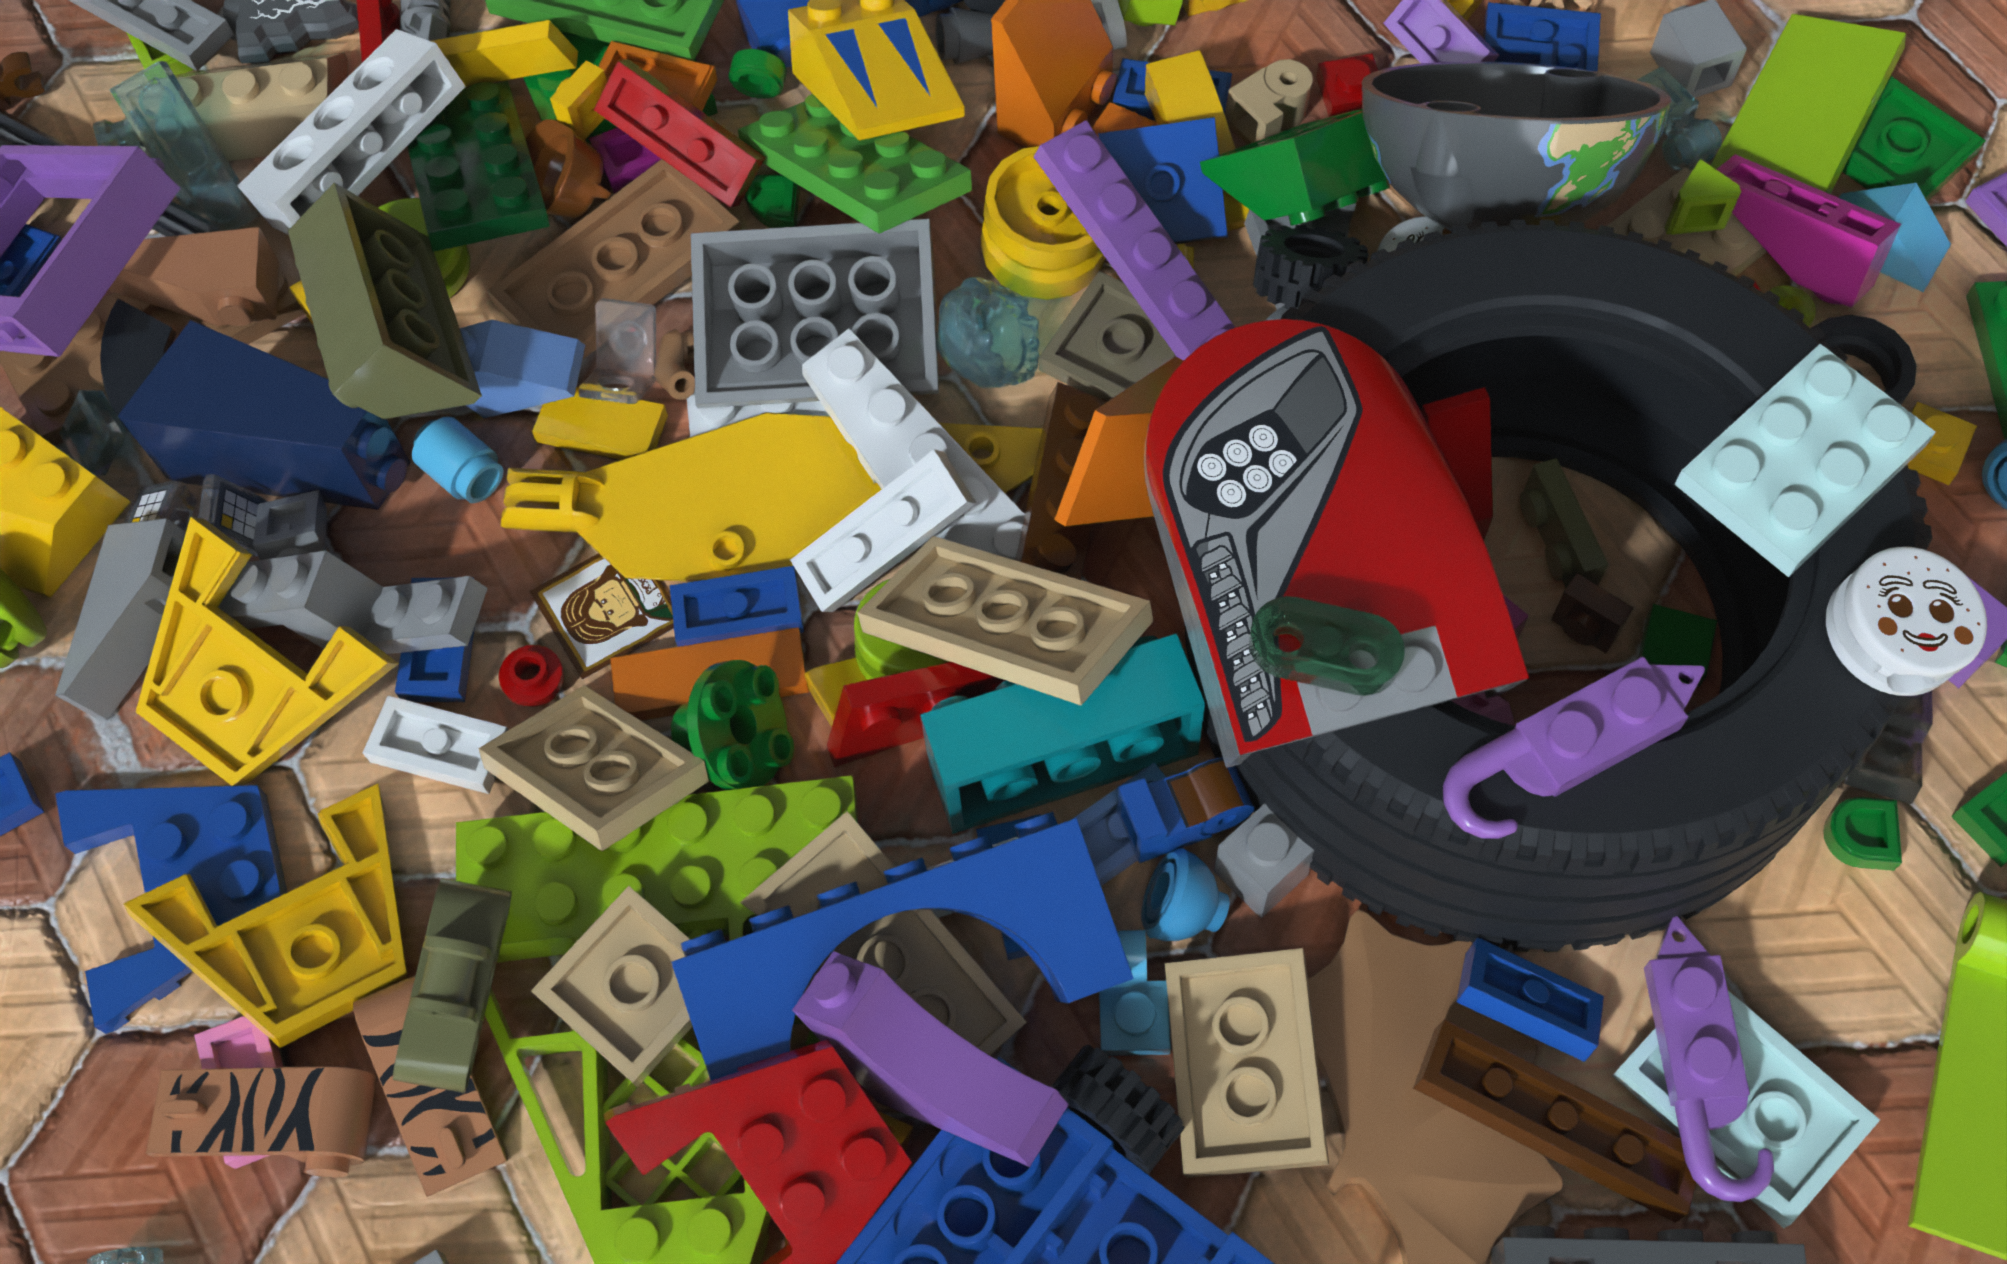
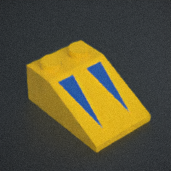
M810 0L807 6L788 9L792 73L859 141L965 117V107L915 9L905 0Z

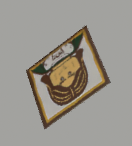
M599 553L529 591L582 680L610 665V658L628 655L674 629L671 598L660 580L625 578Z

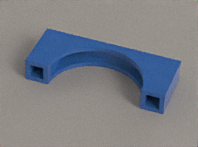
M1050 812L1014 825L1018 839L999 846H992L988 834L949 848L954 862L927 871L924 859L920 858L883 871L888 885L861 894L857 881L818 894L816 896L821 909L794 918L790 905L750 918L749 921L753 933L726 942L722 929L680 943L685 957L671 963L710 1080L736 1073L739 1067L789 1052L792 1027L796 1015L792 1009L802 997L812 976L825 958L854 932L878 919L902 911L918 909L952 911L971 916L1000 930L1016 942L1034 961L1049 984L1056 1002L1070 1003L1134 979L1077 818L1057 824L1054 812Z

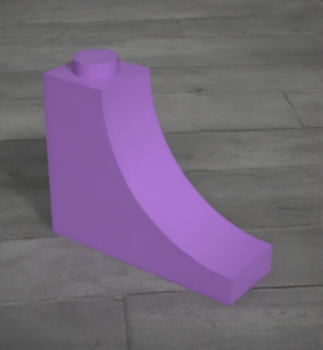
M832 952L792 1009L820 1041L826 1039L830 1041L854 1078L878 1103L1026 1166H1031L1069 1105L1056 1089L1008 1067L946 1027L905 993L883 969L840 953Z

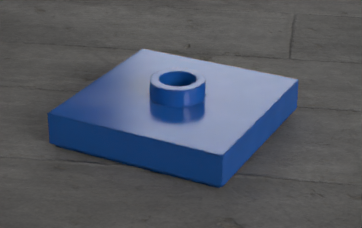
M1215 117L1098 133L1101 142L1175 244L1228 237L1223 189L1202 173L1200 166L1201 161L1219 155Z

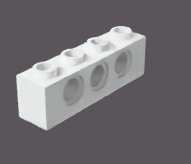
M396 29L238 185V188L273 228L288 234V230L334 182L358 196L466 86L436 43Z

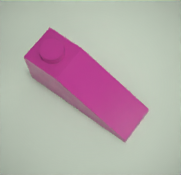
M1736 154L1716 169L1740 187L1741 194L1732 213L1796 284L1812 290L1819 299L1827 303L1844 304L1850 308L1875 285L1901 226L1900 223Z

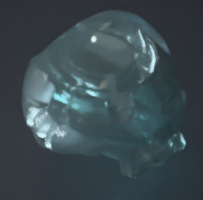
M977 276L964 279L961 285L950 290L943 297L940 304L937 349L942 359L958 375L982 388H1002L1031 380L1035 376L1040 356L1038 348L1040 342L1038 339L1039 320L1028 314V298L1015 295L1012 291L997 286L993 281Z

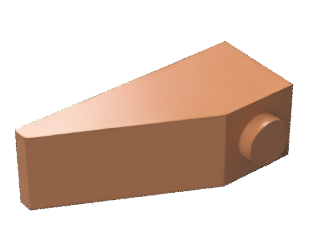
M259 227L149 238L143 240L108 291L217 326H245L252 322L276 320L279 260Z

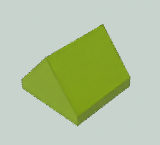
M1700 159L1678 192L1664 227L1666 235L1724 229L1741 194L1739 185Z

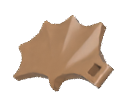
M1357 910L1349 919L1343 945L1331 963L1308 979L1318 1068L1323 1074L1338 1119L1342 1139V1155L1326 1188L1334 1195L1346 1184H1361L1376 1199L1390 1221L1398 1238L1403 1264H1484L1496 1239L1520 1216L1557 1195L1562 1190L1563 1179L1544 1155L1413 1089L1433 1032L1444 1019L1533 1064L1538 1046L1533 1040L1515 1029L1456 1002L1465 953L1474 942L1455 941L1443 945L1427 946L1391 934L1368 913Z

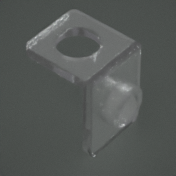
M602 298L596 303V369L579 386V397L636 404L656 381L654 377L656 366V308L652 304ZM624 384L629 387L615 389L606 388L603 385Z

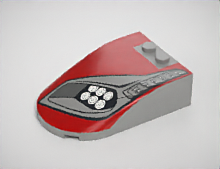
M1277 319L1248 323L1215 336L1197 348L1179 365L1163 387L1148 425L1144 447L1145 482L1226 768L1240 765L1254 752L1480 692H1485L1486 699L1500 696L1529 679L1507 605L1488 550L1469 504L1408 386L1398 372L1381 355L1362 341L1341 330L1304 320Z

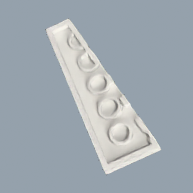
M849 328L802 364V375L845 440L855 448L858 460L874 483L877 482L880 488L883 489L932 450L943 451L977 504L934 536L1012 560L1016 559L1025 514ZM1082 576L1081 580L1088 582V581Z

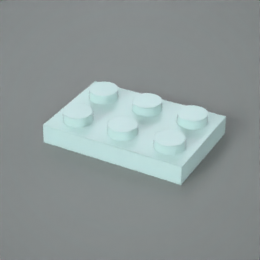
M1819 344L1683 468L1675 485L1787 577H1790L1922 451L1936 431L1822 344Z
M1728 990L1750 1095L1748 1096L1747 1108L1737 1120L1723 1128L1710 1130L1715 1160L1721 1172L1728 1177L1738 1180L1745 1179L1753 1174L1757 1167L1759 1150L1763 1148L1771 1150L1773 1153L1774 1172L1769 1186L1758 1197L1751 1200L1781 1227L1785 1228L1796 1220L1880 1119ZM1654 1029L1612 1076L1680 1136L1675 1107L1670 1106L1656 1029Z

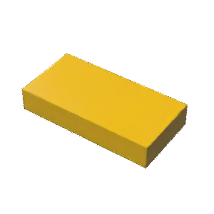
M576 387L574 397L542 405L532 433L537 443L624 460L656 449L668 413L665 404Z

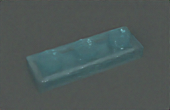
M158 61L109 89L152 158H159L165 166L163 171L180 187L176 197L184 208L216 224L219 231L235 230L261 217L260 212L238 188V185L241 183L166 61Z

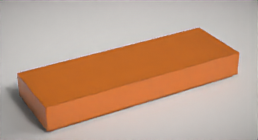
M799 627L610 658L615 705L640 721L674 715L681 705L689 701L695 682L708 667L730 660H744L756 666L767 665L772 668L779 680L780 697L809 693L804 675L806 673Z

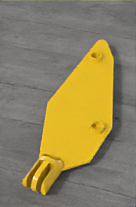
M764 413L587 472L508 468L507 481L510 485L505 488L504 504L507 508L502 511L501 527L516 530L578 533L625 578L694 582L794 566L790 561L793 557L882 489L877 482L874 483L858 460L857 451L845 440L830 416ZM939 423L1005 494H1008L1033 477L1043 428ZM978 449H985L991 455L985 459H978L972 453Z

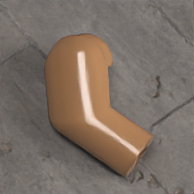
M677 329L666 333L660 340L654 377L673 398L683 400L689 398L695 391V377L684 367V362L694 363L693 331L679 333Z

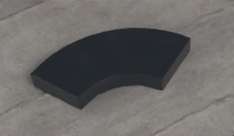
M119 298L110 311L105 324L100 352L104 388L117 417L170 348L176 335L172 327Z

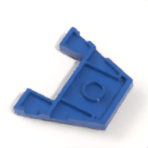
M258 785L65 790L55 794L65 847L74 854L134 835L145 893L182 875L190 874L217 926L288 893L267 794ZM153 937L154 948L85 971L94 1027L103 1033L108 1034L116 1031L128 1023L130 1020L127 1018V1015L155 997L160 1001L181 986L180 979L192 972L188 966L155 937Z

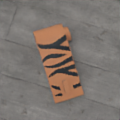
M414 975L354 1001L353 1011L360 1034L425 1195L429 1197L508 1161V1158L472 1072L465 1093L393 1080L395 1059L416 976Z
M345 1067L161 1070L146 1154L152 1157L287 1155L295 1160L305 1162L304 1172L306 1174L320 1177H345L349 1174L350 1166L365 1162L377 1077L367 1071Z

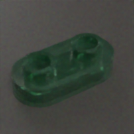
M1292 596L1275 598L1264 604L1253 618L1249 636L1251 655L1257 665L1268 674L1278 678L1359 696L1374 695L1387 689L1398 676L1405 655L1401 634L1385 618L1371 613ZM1280 634H1291L1299 640L1301 647L1293 652H1285L1276 647L1273 639ZM1357 650L1366 651L1373 656L1376 665L1369 669L1358 668L1351 663L1349 654Z

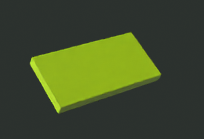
M1792 14L1710 166L1717 169L1736 154L1831 194L1905 48L1906 33Z

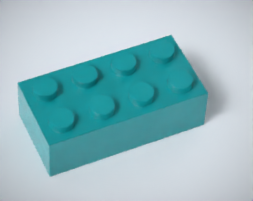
M1176 633L1160 639L1156 636L1140 637L1082 706L1009 681H1004L996 687L995 691L970 699L966 696H954L937 703L931 711L920 714L929 767L951 832L955 834L1134 776L1153 762L1158 767H1162L1198 755L1205 702Z

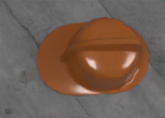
M545 119L535 125L525 140L547 214L568 218L581 217L589 209L595 198H610L611 192L601 185L604 163L603 156L597 148L576 135L572 128L556 120Z

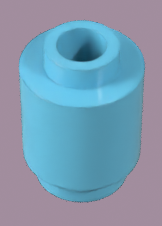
M454 417L431 420L425 423L414 437L413 462L454 498L466 499L470 503H478L488 498L499 486L504 470L498 463L497 454Z

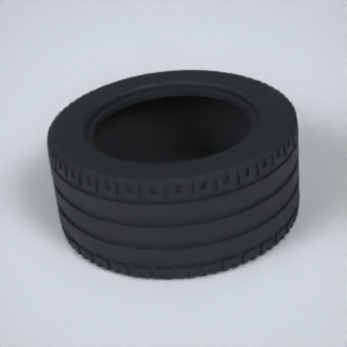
M1511 220L1509 226H1497L1496 222L1493 221L1481 223L1480 229L1469 230L1466 225L1453 227L1451 234L1441 235L1438 231L1425 234L1423 241L1414 243L1411 239L1399 242L1396 250L1391 252L1381 249L1372 253L1370 261L1365 264L1359 260L1350 264L1346 268L1345 275L1339 277L1333 274L1324 280L1321 290L1318 292L1310 290L1302 297L1298 309L1290 307L1281 317V319L1304 320L1323 324L1341 330L1371 347L1398 372L1408 386L1420 410H1422V406L1485 387L1490 397L1492 457H1514L1542 462L1557 458L1560 466L1590 476L1616 489L1639 504L1666 528L1692 560L1710 595L1720 628L1723 659L1719 695L1686 713L1688 719L1680 730L1556 797L1553 795L1543 797L1529 793L1517 785L1504 770L1474 785L1469 792V802L1477 815L1491 821L1514 819L1517 822L1518 829L1516 832L1499 839L1479 838L1464 832L1453 822L1444 805L1443 783L1449 769L1464 755L1508 733L1515 726L1472 712L1452 701L1254 752L1240 765H1236L1254 806V812L1265 803L1304 843L1314 849L1310 868L1317 873L1319 880L1326 885L1333 881L1343 888V896L1351 901L1355 899L1369 906V911L1379 916L1384 910L1397 916L1395 923L1407 928L1411 924L1425 929L1424 934L1438 937L1440 932L1454 935L1453 942H1474L1478 937L1498 947L1501 944L1513 945V951L1528 952L1530 949L1558 952L1564 945L1569 944L1572 945L1574 951L1588 949L1593 945L1602 944L1604 947L1617 944L1627 934L1634 940L1644 937L1650 932L1664 930L1673 917L1677 916L1681 920V916H1683L1687 920L1697 915L1702 910L1714 905L1732 893L1769 864L1868 753L1902 696L1888 694L1870 687L1855 677L1842 664L1829 641L1826 628V610L1835 589L1872 555L1894 547H1915L1927 550L1933 538L1931 526L1924 523V517L1928 512L1926 500L1923 497L1917 496L1916 491L1921 482L1916 470H1910L1908 465H1906L1790 577H1787L1675 485L1683 468L1819 344H1822L1845 363L1848 359L1840 348L1831 349L1825 342L1827 335L1818 327L1810 329L1803 323L1804 315L1798 310L1792 308L1788 311L1778 303L1780 300L1779 296L1770 290L1763 293L1753 287L1755 281L1745 275L1737 278L1726 272L1728 266L1718 261L1711 265L1700 260V253L1687 249L1686 253L1672 249V243L1659 239L1656 244L1642 240L1643 234L1630 231L1628 236L1614 233V227L1600 225L1598 230L1587 229L1584 227V223L1570 221L1569 226H1556L1554 220H1540L1539 225H1526L1525 220ZM1185 626L1187 657H1189L1187 659L1205 702L1202 726L1210 740L1215 757H1223Z

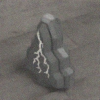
M349 0L224 1L223 16L234 34L231 39L237 40L238 56L241 63L257 64L270 62L276 54L299 52L311 40L338 39L354 33V30L359 28L357 4Z

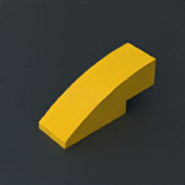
M1200 50L1146 64L1145 96L1157 125L1215 117L1219 154L1235 149L1222 105ZM1223 190L1227 231L1245 227L1244 222L1249 209Z

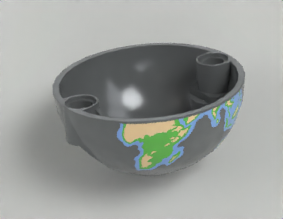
M1421 63L1382 69L1367 75L1362 81L1363 120L1374 157L1391 186L1417 211L1449 231H1452L1453 227L1466 225L1469 230L1480 229L1481 223L1493 221L1496 222L1497 226H1509L1511 220H1525L1526 225H1539L1540 220H1554L1556 226H1569L1570 221L1582 223L1615 203L1641 174L1662 136L1671 104L1670 95L1664 90L1635 79L1591 70L1526 63Z

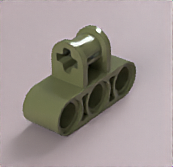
M441 878L435 894L393 1070L394 1081L461 1093L466 1092L505 931L512 891Z

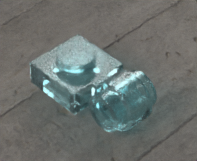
M1662 66L1637 79L1638 81L1658 87L1670 95L1671 104L1662 135L1666 134L1668 136L1662 144V153L1669 166L1675 170H1682L1684 167H1687L1692 171L1700 159L1706 163L1712 160L1717 150L1721 147L1722 137L1718 127L1711 120L1694 118L1699 101Z

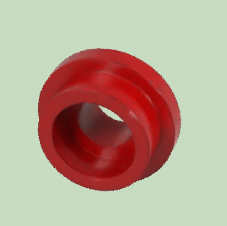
M526 645L514 650L505 658L499 670V683L503 692L512 702L522 706L538 707L549 703L558 694L564 680V669L560 659L551 649L541 645ZM532 667H540L539 673L534 678L529 680L520 679V676L526 670Z

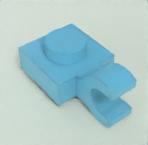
M1146 930L1118 931L1134 979L1099 992L1101 1050L1107 1056L1170 1055L1171 1040L1166 980L1147 981Z

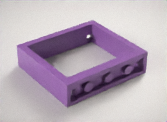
M2 145L0 147V257L44 198L92 199L21 297L0 295V351L55 357L62 355L180 190V187L163 171L165 166L159 158H150L136 145Z

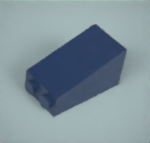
M192 320L188 322L118 415L164 476L177 483L219 488L221 481L243 492L290 497L319 490L324 503L379 510L388 495L401 486L407 473V467L411 463L387 419H382L360 407L350 408L344 405L332 394L327 378Z

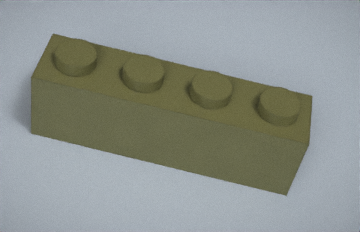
M334 182L288 230L295 256V264L299 270L306 296V304L311 314L317 336V345L322 354L329 380L328 385L332 394L344 405L350 408L360 407L382 419L474 404L482 394L435 253L432 251L429 237Z

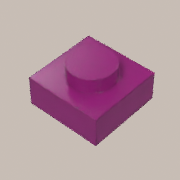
M618 127L589 138L590 144L597 148L603 156V174L613 193L620 191L661 160L660 157Z

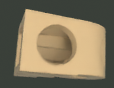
M1291 59L1279 60L1231 87L1228 93L1225 115L1228 127L1246 144L1281 132V129H1288L1299 125L1305 119L1308 111L1313 85L1311 71L1301 62Z

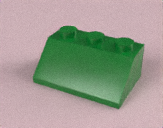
M1363 108L1303 123L1200 162L1202 173L1262 220L1266 221L1288 216L1290 225H1298L1325 216V211L1354 204L1359 201L1358 197L1371 195L1390 188L1388 179L1374 157L1363 120Z

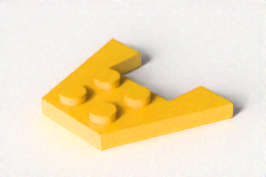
M190 517L135 712L231 786H241L252 781L399 663L351 627L339 626L309 673H305L218 607L252 554L207 520Z
M379 783L317 813L319 822L343 866L220 926L216 925L190 874L182 875L123 903L128 915L280 1048L353 1011L354 1001L408 978Z

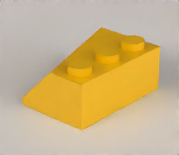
M0 407V568L20 589L51 598L104 535L108 525L114 523L131 501Z

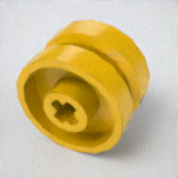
M1039 146L1023 148L1003 159L990 175L985 195L980 247L986 267L1001 285L1021 296L1050 300L1072 296L1087 287L1103 268L1105 256L1034 159V155Z

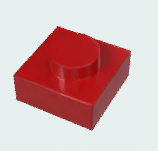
M1373 53L1318 63L1316 79L1329 117L1362 108L1363 78L1378 71Z

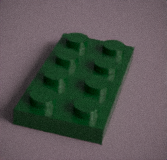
M508 81L498 83L480 82L471 85L468 89H463L407 146L433 252L550 227L544 200Z

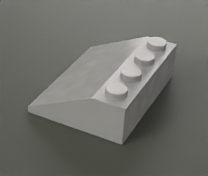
M929 219L908 220L880 234L862 223L691 233L695 405L697 408L820 401L802 375V364L848 328L912 395L939 394L934 251Z

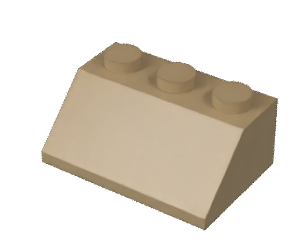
M345 52L181 73L158 80L157 126L182 167L268 156L348 77V59Z

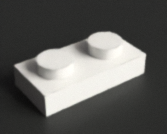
M387 696L362 753L370 763L489 794L496 776L484 769L478 748L509 729L507 726Z

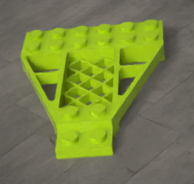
M843 776L687 795L678 803L658 814L604 851L599 850L547 812L456 822V881L512 891L509 913L497 962L566 954L628 886L690 940L722 929L723 935H729V940L731 941L748 935L749 932H753L749 919L757 915L740 903L745 897L846 811L858 823L855 783L853 776ZM491 988L485 1017L594 1264H761L769 1240L771 1216L739 1170L736 1169L714 1196L710 1195L687 1175L713 1143L723 1149L715 1136L710 1132L703 1133L677 1165L669 1159L662 1162L661 1165L670 1173L646 1202L641 1205L617 1184L634 1163L625 1151L611 1167L610 1131L603 1115L611 1108L624 1104L638 1087L625 1078L608 1098L607 1060L574 1030L563 1033L514 1038ZM795 1015L793 1025L803 1024L801 1019ZM811 1030L805 1046L820 1042ZM681 1038L676 1046L699 1064L682 1085L688 1083L691 1086L702 1084L709 1076L703 1056ZM571 1051L582 1052L585 1172L581 1176H575L527 1069L525 1059L529 1056ZM649 1075L642 1082L659 1097L670 1094ZM681 1182L700 1197L665 1202ZM744 1182L745 1192L734 1194ZM612 1191L625 1201L629 1207L612 1209Z

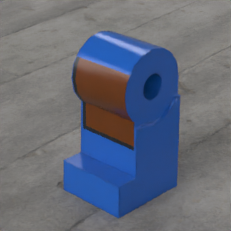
M1223 758L1208 760L1185 772L1148 784L1145 778L1118 787L1117 813L1139 863L1211 838L1212 834L1231 828L1244 821L1255 810L1236 766L1226 768Z

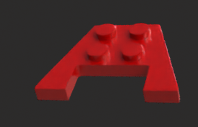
M828 1039L739 1067L736 1073L696 1086H691L688 1083L674 1088V1093L631 1106L630 1102L611 1108L603 1114L606 1125L643 1176L703 1133H712L788 1240V1244L762 1264H836L912 1164L904 1149Z

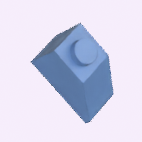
M488 320L460 328L482 394L474 404L466 406L485 419L574 397L586 346L580 340L496 320Z

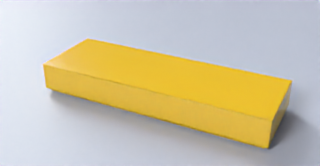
M550 20L431 41L437 44L466 87L480 82L492 83L577 68L578 50Z

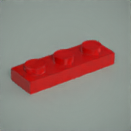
M629 59L617 62L594 108V111L729 208L740 205L766 158Z

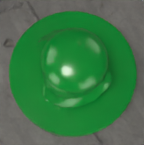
M730 660L711 665L695 682L689 701L681 705L672 718V741L693 753L694 756L704 760L708 779L724 790L764 786L775 776L779 767L787 766L793 758L794 741L791 734L787 731L785 710L779 695V680L773 669L767 665L756 666L744 660Z

